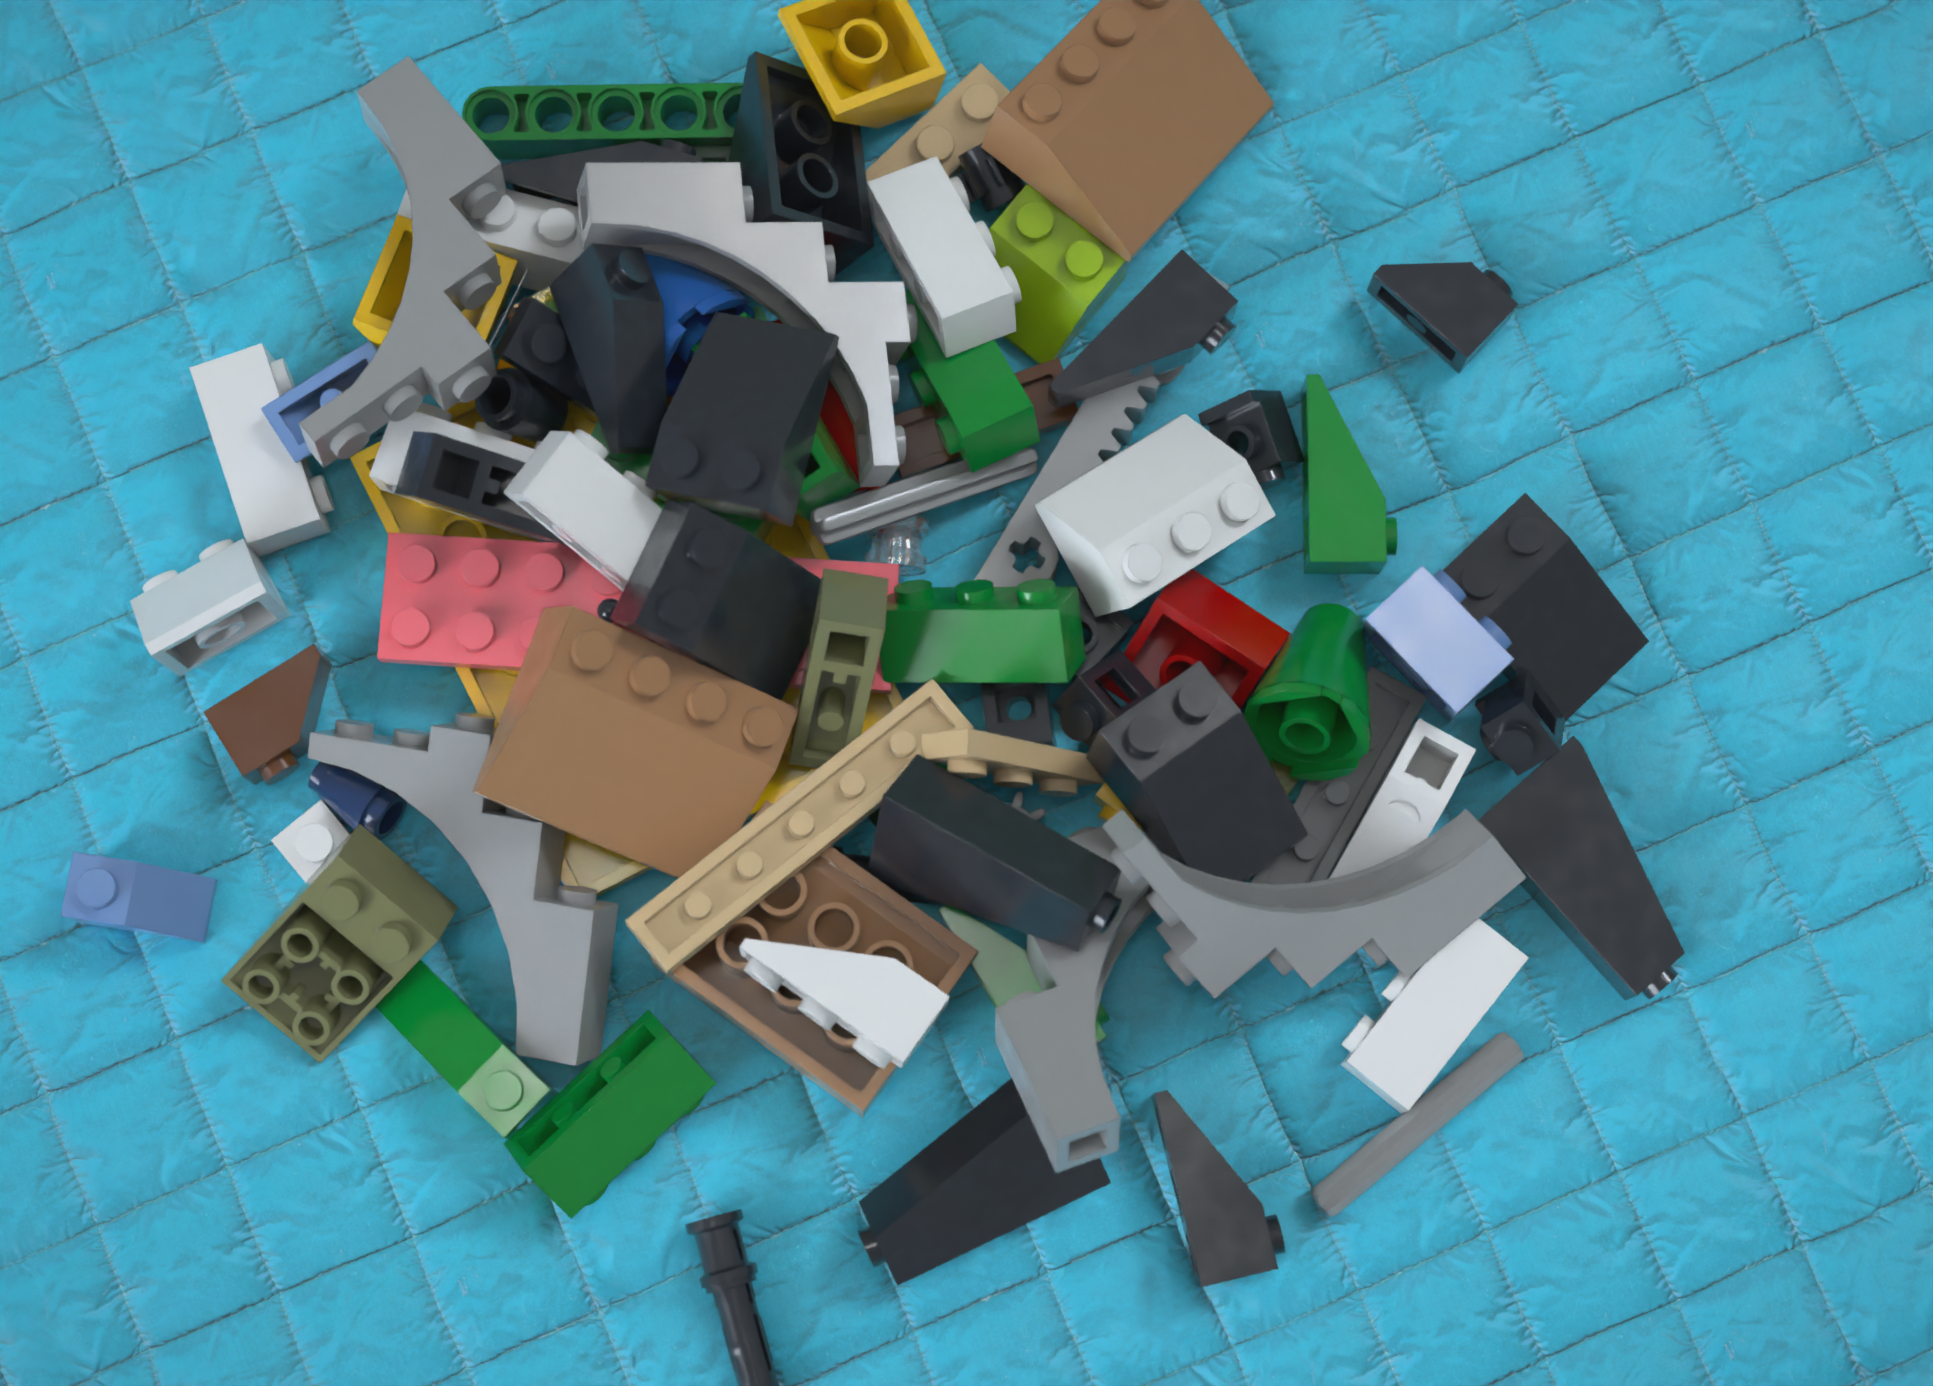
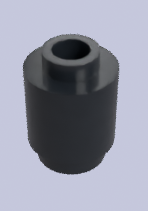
M510 367L496 370L497 375L491 379L488 388L475 399L477 412L489 427L533 443L543 441L550 431H561L568 414V402L565 398L522 371Z

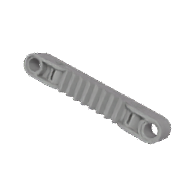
M1211 275L1229 292L1230 285ZM1186 364L1084 400L974 580H990L993 582L994 587H1017L1022 582L1034 579L1054 580L1059 559L1058 548L1034 504L1119 453L1121 449L1119 443L1128 445L1133 433V423L1141 424L1144 419L1147 407L1146 402L1154 403L1159 387L1171 383L1182 372ZM1029 549L1038 553L1036 564L1040 569L1028 566L1023 573L1015 570L1016 557L1013 553L1024 556Z

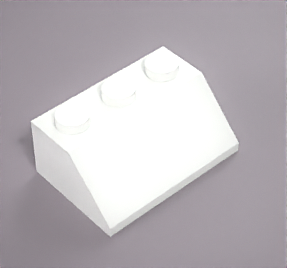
M1186 414L1176 417L1034 504L1095 617L1131 608L1276 516L1246 459Z

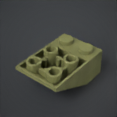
M359 824L287 903L226 973L221 982L321 1063L440 939L458 906Z

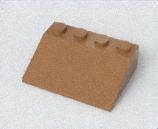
M1101 0L997 105L981 148L1129 263L1271 111L1274 102L1199 0Z
M574 606L544 608L472 792L678 879L742 828L777 770L799 708Z
M766 800L754 818L770 807L772 803ZM830 846L668 976L651 956L650 958L657 970L863 1118L899 1067L890 1061L885 1069H882L866 1059L852 1047L857 1037L838 1023H835L831 1030L828 1031L812 1021L797 1008L803 999L781 984L775 993L753 979L743 970L749 961L741 956L739 946L746 938L895 958L948 996L978 954V950Z

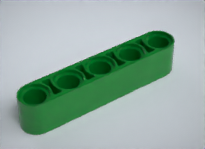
M743 83L489 86L479 88L469 95L463 106L462 117L498 160L539 159L638 141L659 146L662 139L678 141L688 146H731L734 128L728 125L727 121L731 115L738 111ZM688 111L697 116L693 125L685 130H672L665 125L669 116L675 112ZM560 112L572 117L569 125L561 131L548 132L541 128L544 120L551 114ZM627 112L633 115L634 120L631 125L622 131H610L603 127L606 119L613 113ZM499 113L509 117L508 123L499 132L486 133L479 130L480 124L489 115Z

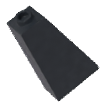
M1573 736L1561 746L1560 752L1546 759L1478 821L1496 838L1527 877L1520 885L1624 1000H1628L1643 992L1648 999H1651L1678 975L1671 965L1685 952L1582 744Z
M917 754L883 795L867 872L881 882L1075 951L1080 950L1094 930L1104 934L1117 915L1122 899L1114 894L1121 870L1115 864L953 773H949V771Z
M1011 1078L859 1201L869 1226L859 1230L858 1234L873 1266L876 1267L886 1262L898 1286L1092 1193L1111 1182L1100 1158L1058 1173L1055 1172Z

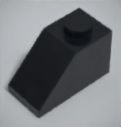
M1472 262L1381 265L1373 274L1366 290L1458 373L1509 321L1518 305L1511 298L1513 295L1511 288L1499 275L1488 269L1482 272Z

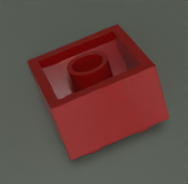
M1191 569L1167 584L1159 594L1124 651V654L1156 690L1198 661H1201L1241 710L1291 633L1199 572ZM1111 678L1106 681L1103 686L1105 689L1128 704L1132 702Z

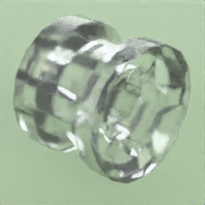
M913 516L867 532L872 537L871 549L864 555V562L899 564V576H918L926 573L927 558L921 552L922 541L929 536V520Z

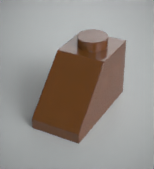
M315 644L307 647L204 711L205 716L241 775L255 785L263 780L267 785H271L288 777L300 767L297 759L308 753L310 732H315L332 666L326 654Z

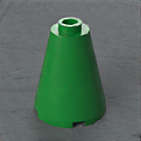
M1318 604L1309 608L1303 614L1248 700L1243 712V716L1270 765L1273 759L1281 764L1292 767L1290 776L1302 780L1328 781L1349 775L1358 767L1359 760L1365 754L1367 755L1371 744L1372 732L1364 624L1356 613L1339 604Z

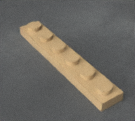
M932 678L627 918L626 926L668 976L881 807L885 792L917 754L921 755L922 734L966 728L974 729L973 725Z

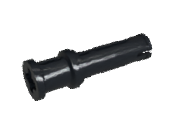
M737 1209L685 1224L687 1234L694 1235L705 1273L700 1278L701 1287L706 1289L707 1294L713 1293L738 1386H780L752 1281L757 1280L755 1274L758 1273L756 1262L748 1261L738 1224L744 1218L742 1210Z

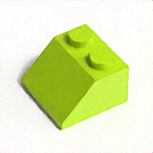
M1026 184L989 228L996 251L994 258L1000 268L1005 266L1011 268L1019 284L1022 296L1021 302L1015 304L1016 331L1002 337L1039 365L1059 358L1123 282L1126 277L1128 262L1029 184Z

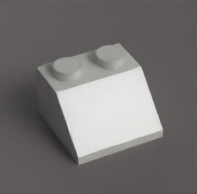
M244 538L235 543L232 539H226L211 545L198 556L199 563L179 574L176 570H170L153 577L143 585L144 593L130 600L148 652L154 659L179 677L291 616L259 555L247 545Z

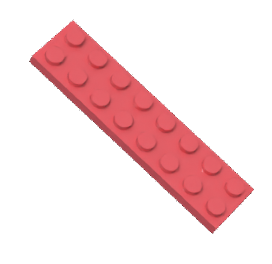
M388 532L377 659L382 663L520 671L544 608L574 606L599 618L597 608L601 601L607 598L619 600L623 591L569 546L563 544ZM788 557L820 579L822 578L823 568L888 578L887 595L894 593V587L899 584V564ZM617 622L611 623L624 630H627L633 634L640 636L639 634L633 632L632 630L626 628L625 626ZM808 646L788 688L801 689ZM879 654L871 693L891 694L892 682L883 681Z

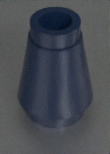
M321 761L312 771L308 781V787L316 792L353 830L361 824L379 840L387 837L396 828L407 807V801L396 792L353 770Z

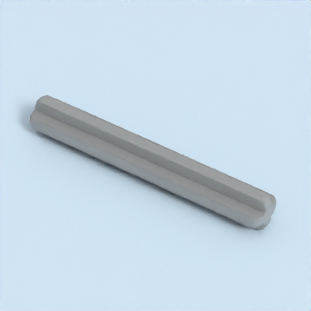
M1029 446L971 473L964 459L883 487L815 508L810 513V530L821 545H830L1031 477L1037 472L1036 461L1038 456L1035 449Z
M1506 1032L1495 1035L1416 1101L1409 1111L1398 1116L1314 1186L1311 1195L1317 1205L1328 1216L1338 1215L1520 1063L1524 1057L1520 1046Z

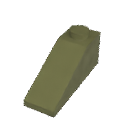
M823 568L812 621L798 702L799 711L795 719L788 764L819 768L861 735L885 632L888 578Z

